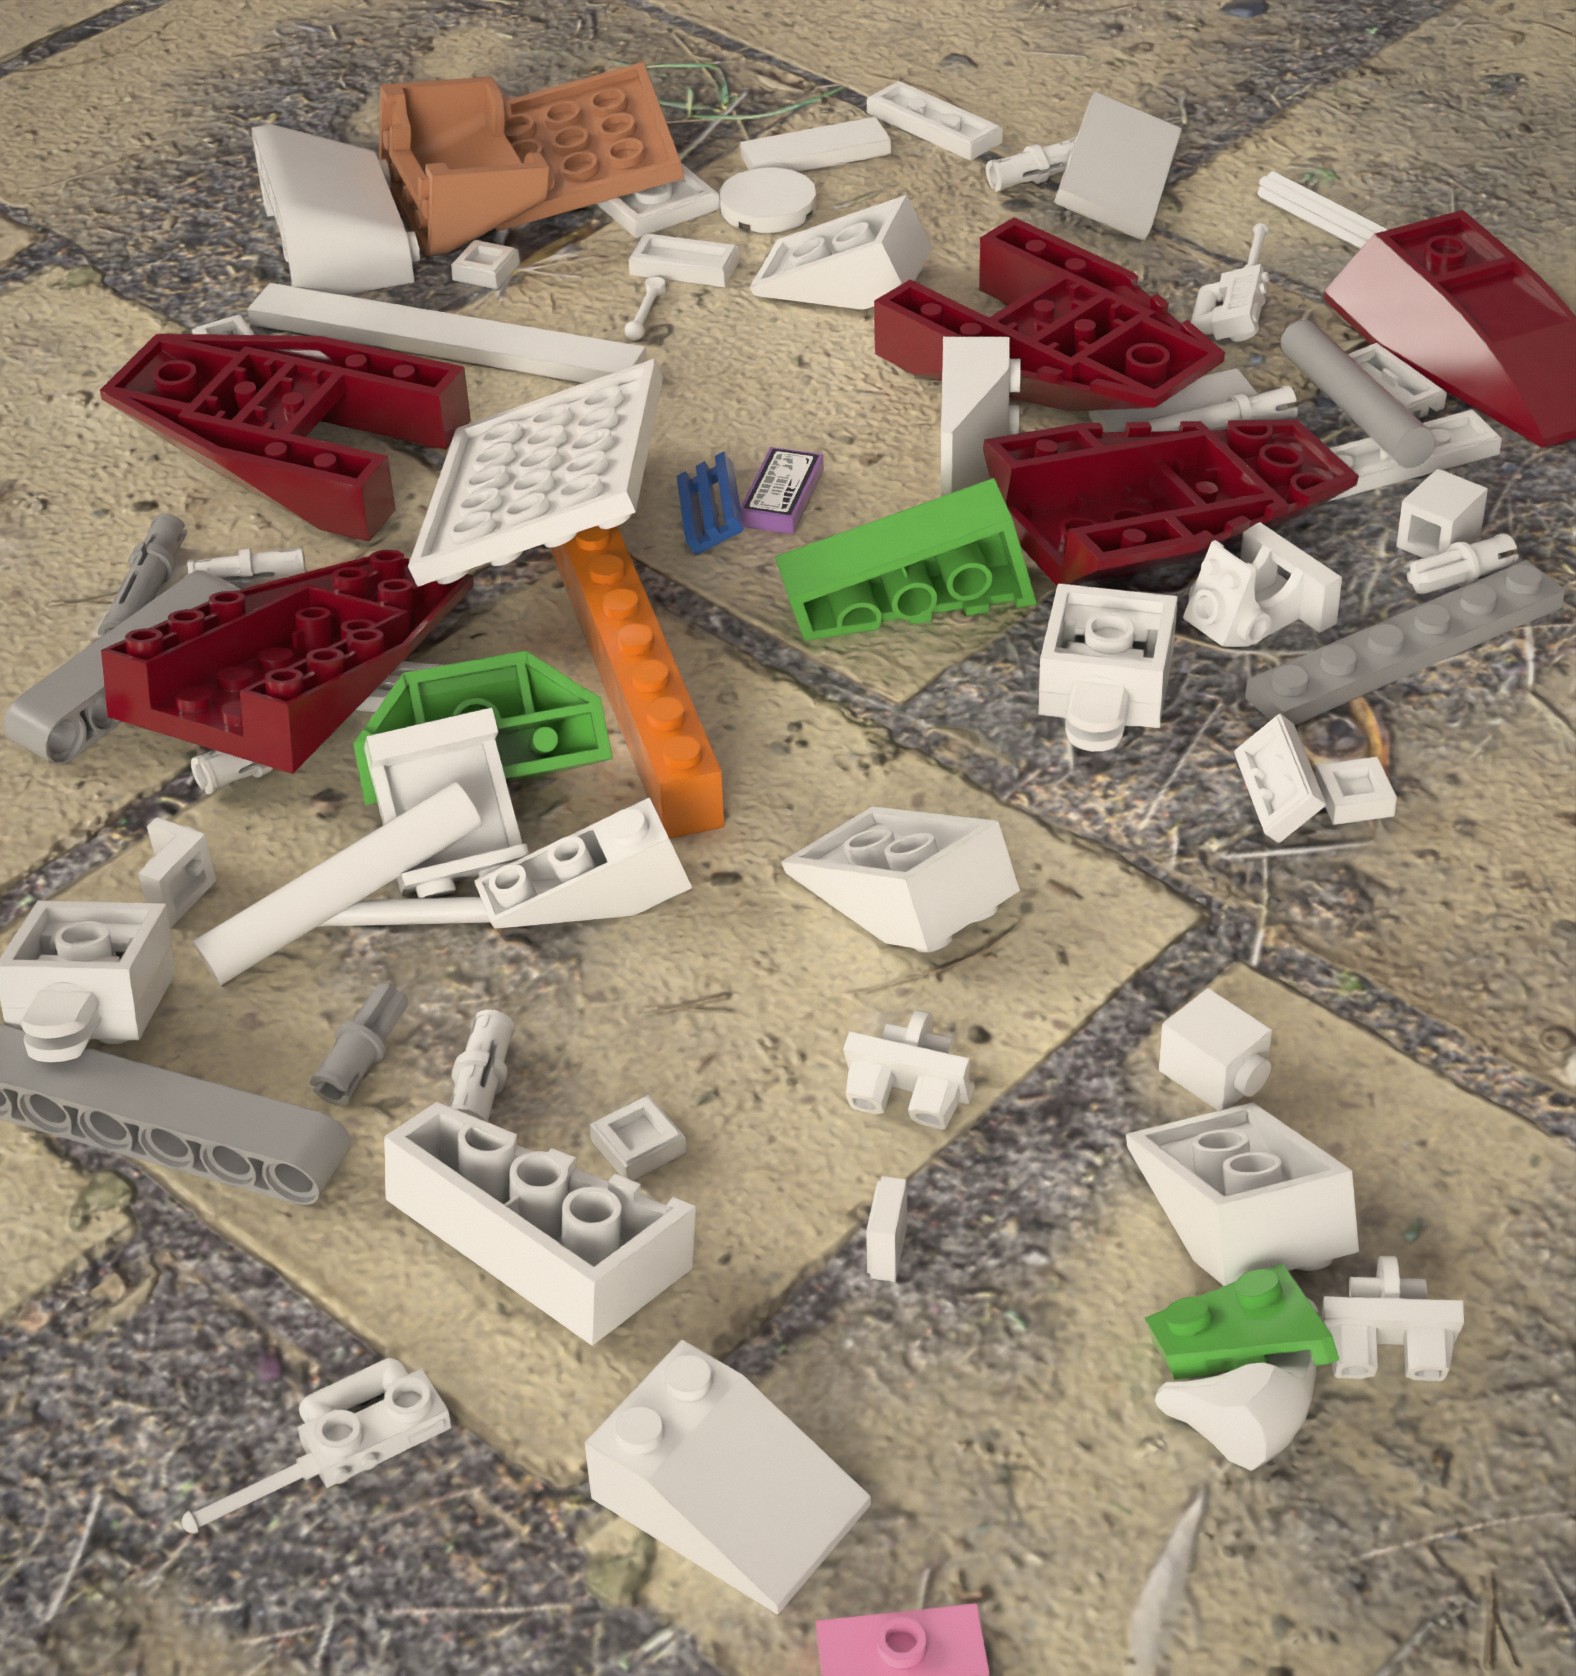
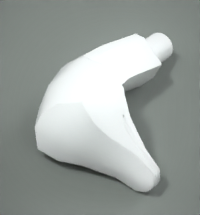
M1308 1299V1301L1311 1303V1305L1318 1314V1308L1316 1304L1310 1299ZM1310 1350L1268 1354L1270 1364L1252 1363L1219 1376L1188 1382H1166L1158 1389L1155 1402L1166 1415L1192 1426L1213 1443L1229 1461L1252 1471L1274 1459L1283 1451L1305 1422L1313 1396L1316 1366L1314 1365Z

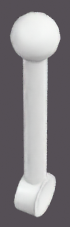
M651 277L645 281L647 294L634 321H630L625 326L624 333L629 340L638 341L644 336L645 329L643 324L656 296L666 292L665 280L661 277Z

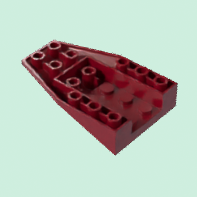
M379 550L373 552L370 556L236 591L214 593L210 595L209 601L192 609L172 612L168 615V620L150 628L130 631L125 635L124 640L101 650L107 717L294 774L474 586L473 575L466 574L462 578L448 584H439L436 580L417 586L408 568L410 559L404 558V553L397 550Z

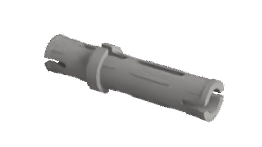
M171 514L157 515L151 523L145 540L134 547L128 560L130 570L124 578L108 614H106L99 626L98 635L104 636L154 600L162 583L167 582L171 578L176 567L174 557L187 535V530H182L185 524L178 517Z

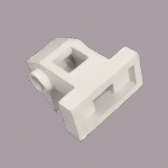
M1258 523L1243 532L1241 559L1224 549V545L1218 541L1211 542L1205 560L1202 562L1198 579L1189 591V602L1183 619L1223 647H1248L1298 619L1321 633L1337 624L1342 577L1262 523ZM1278 565L1291 573L1289 580H1286L1277 573Z

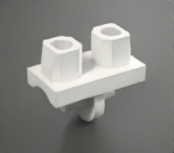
M916 1010L908 1028L887 1023L882 1039L849 1031L843 1048L849 1068L846 1089L849 1106L854 1110L877 1115L884 1113L892 1087L911 1091L913 1095L908 1108L910 1119L919 1125L944 1130L953 1116L958 1102L970 1104L975 1084L974 1081L969 1080V1058L951 1054L954 1042L952 1037L932 1033L933 1015L931 1012Z
M1380 1256L1376 1277H1350L1349 1297L1324 1296L1320 1318L1333 1336L1340 1359L1331 1363L1333 1374L1336 1378L1365 1379L1375 1376L1378 1369L1377 1344L1404 1345L1405 1377L1417 1381L1445 1380L1450 1370L1453 1345L1464 1324L1463 1300L1427 1299L1426 1279L1400 1278L1396 1256Z

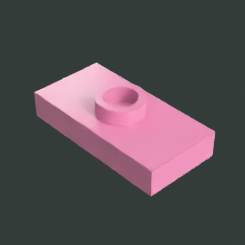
M977 1603L816 1621V1638L821 1676H989Z

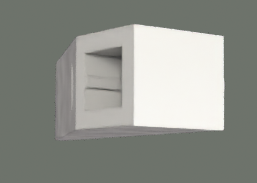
M650 797L474 880L494 929L635 916L692 888Z

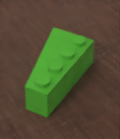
M994 478L775 556L804 641L878 630L881 622L904 619L908 620L910 625L932 621V614L964 609L966 616L988 613L989 605L1014 601L1017 608L1037 605L1013 519Z

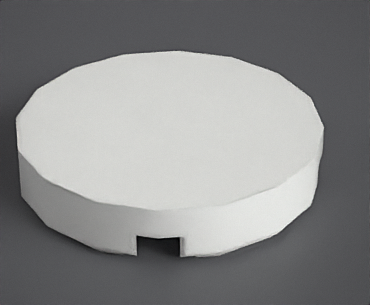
M768 167L740 172L726 180L719 190L720 208L723 218L729 224L738 228L739 222L749 224L750 231L761 234L780 233L797 228L806 222V215L808 213L814 214L817 209L815 184L806 175L790 169Z

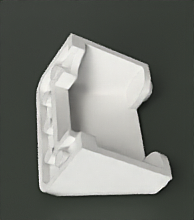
M273 124L251 128L263 204L267 217L275 216L281 235L284 258L286 262H289L292 287L348 295L415 282L412 263L420 261L418 242L414 231L407 233L405 231L389 189L391 188V178L386 159L378 160L376 153L372 150Z

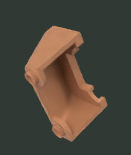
M492 76L380 84L379 160L386 159L391 178V188L389 189L409 229L411 232H415L418 245L426 257L446 255L543 203L547 197V192H552L554 189V172L551 163L545 161L539 152L526 154L523 164L505 136V124L511 121V104L508 95L501 93Z

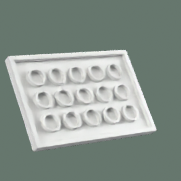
M656 359L648 360L456 428L408 565L417 586L436 580L439 584H448L462 578L471 568L489 562L493 566L504 565L518 558L524 550L541 544L549 548L560 546L573 539L579 531L597 525L601 529H608L628 520L632 513L636 512L663 382V375Z

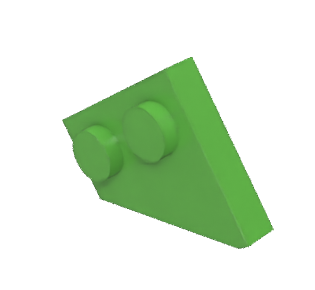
M1283 1263L1269 1269H1257L1247 1272L1239 1277L1236 1282L1198 1297L1192 1296L1179 1299L1170 1304L1167 1309L1144 1317L1152 1342L1174 1380L1207 1377L1222 1371H1232L1252 1363L1270 1364L1268 1354L1310 1350L1315 1366L1331 1364L1340 1360L1331 1332Z

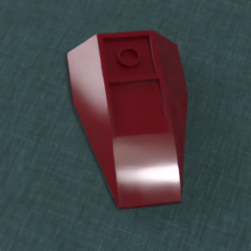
M1464 210L1373 234L1324 290L1323 300L1371 345L1378 343L1441 389L1541 448L1557 445L1576 438V315L1556 289Z

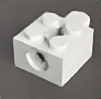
M1058 584L1040 657L1038 715L1065 718V729L1069 742L1087 751H1105L1115 748L1123 736L1125 725L1160 728L1174 653L1178 596Z
M36 902L0 957V1000L4 1024L24 1030V1044L29 1057L43 1062H62L81 1056L90 1039H98L106 1044H119L141 1038L176 973L167 903Z

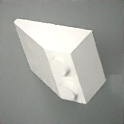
M904 195L778 239L749 288L754 296L864 310L873 307L874 300L909 279L915 281L918 274L922 271L923 265L933 246L908 196Z
M943 337L941 497L990 479L983 452L984 439L1019 434V405H1009V392H1020V359H1009V337Z
M872 806L782 861L787 875L884 943L915 948L920 953L933 952L947 946L952 941L954 933L970 923L979 922L993 916L998 911L997 905L1020 891L999 822L995 820Z
M1254 1102L1126 1134L1129 1151L1193 1261L1223 1286L1236 1282L1239 1277L1253 1270L1269 1269L1282 1263L1288 1271L1294 1269L1303 1271L1319 1270L1329 1266L1332 1263V1259L1359 1252L1352 1170Z
M681 1340L584 1442L591 1499L777 1615L871 1506V1496L745 1376L684 1340Z

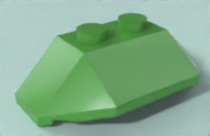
M527 651L402 673L353 743L365 806L378 805L364 751L367 736L492 708L498 729L495 741L506 783L508 784L612 760L613 756L601 697L587 688H583Z

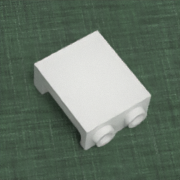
M492 708L366 737L364 751L383 825L454 782L458 783L468 795L482 822V826L411 870L402 873L397 878L401 895L417 891L418 898H437L456 891L454 883L456 881L479 876V878L529 855L527 844H522L495 738L498 734V729Z

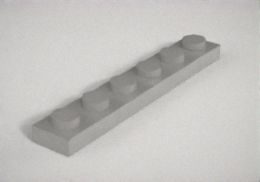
M1528 560L1521 561L1249 678L1246 682L1245 699L1270 721L1281 714L1294 723V725H1297L1562 608L1565 589Z

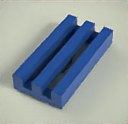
M724 451L715 455V467L710 469L705 461L696 465L697 476L692 479L686 471L676 476L685 542L695 555L718 545L744 530L734 464ZM719 482L724 521L726 523L720 528L718 504L715 502L713 484ZM698 492H699V494H700V501H701L703 522H704V528H705L706 535H704V531H703V525H702V518H701V511H700V504H699Z

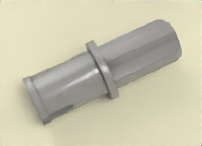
M390 983L378 984L352 1022H345L338 1027L335 1034L336 1043L310 1080V1085L315 1086L313 1091L321 1099L337 1106L348 1104L367 1070H369L372 1064H377L384 1058L386 1054L384 1041L408 1006V999L405 993L396 990Z

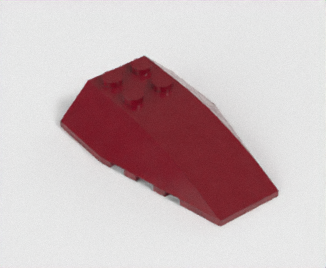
M1297 419L1228 420L1226 430H1210L1202 421H1181L1179 431H1151L1152 426L1149 422H1127L1125 432H1103L1101 423H1079L984 439L983 444L990 479H995L1011 514L1020 547L1056 586L1058 584L1078 586L1085 582L1111 577H1126L1132 573L1158 569L1206 555L1211 542L1215 540L1224 545L1225 548L1241 542L1243 532L1258 523H1262L1269 529L1277 527L1357 486L1359 475Z

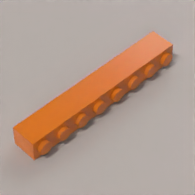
M597 525L579 531L570 541L560 546L551 547V553L647 798L650 797L669 839L724 827L721 769L619 528L615 526L601 529Z

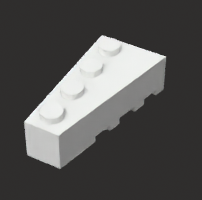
M438 1102L432 1104L384 1136L386 1200L592 1346L692 1270L696 1206L672 1197L668 1204L665 1205L640 1195V1183L614 1174L609 1181L578 1170L575 1168L576 1158L553 1148L548 1152L531 1151L517 1145V1134Z

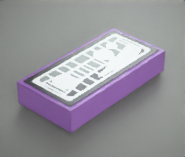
M770 447L742 503L743 526L794 534L824 471L823 454Z

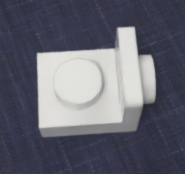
M157 817L147 826L154 857L147 862L145 867L138 873L146 903H167L169 925L172 928L216 882L206 835L189 826H181Z

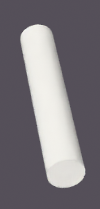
M454 782L195 939L193 944L207 969L221 986L398 878L402 873L411 870L482 826L480 816L465 791L458 783Z

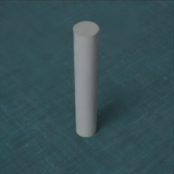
M1299 320L1292 323L1284 331L1280 342L1283 354L1400 466L1405 468L1417 467L1431 456L1435 447L1433 433L1316 324L1309 320Z

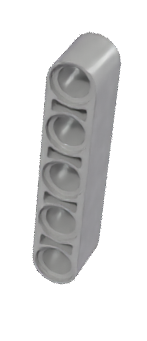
M196 570L19 696L11 704L5 715L3 724L7 739L55 765H63L73 760L122 723L107 717L101 650L124 640L125 635L130 631L150 628L168 620V615L172 612L192 609L209 601L210 595L214 593L236 591L241 588L206 571Z

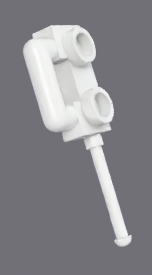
M1258 223L1253 228L1254 238L1247 265L1242 269L1222 273L1220 282L1204 285L1200 288L1191 323L1205 335L1213 333L1216 340L1230 338L1232 341L1239 342L1253 337L1259 331L1258 320L1261 307L1266 302L1264 296L1267 293L1266 285L1270 281L1269 273L1264 272L1262 265L1258 264L1264 236L1268 233V227L1264 223ZM1224 302L1223 306L1216 307L1217 303Z
M393 1358L384 1359L309 1394L301 1401L299 1412L305 1424L297 1428L301 1445L306 1455L296 1459V1464L192 1514L190 1511H187L183 1515L182 1526L189 1533L199 1532V1527L301 1478L308 1480L319 1474L326 1488L343 1483L349 1477L364 1470H370L376 1464L451 1429L448 1409L422 1368L408 1374L400 1361ZM380 1394H385L384 1400L355 1414L348 1411Z

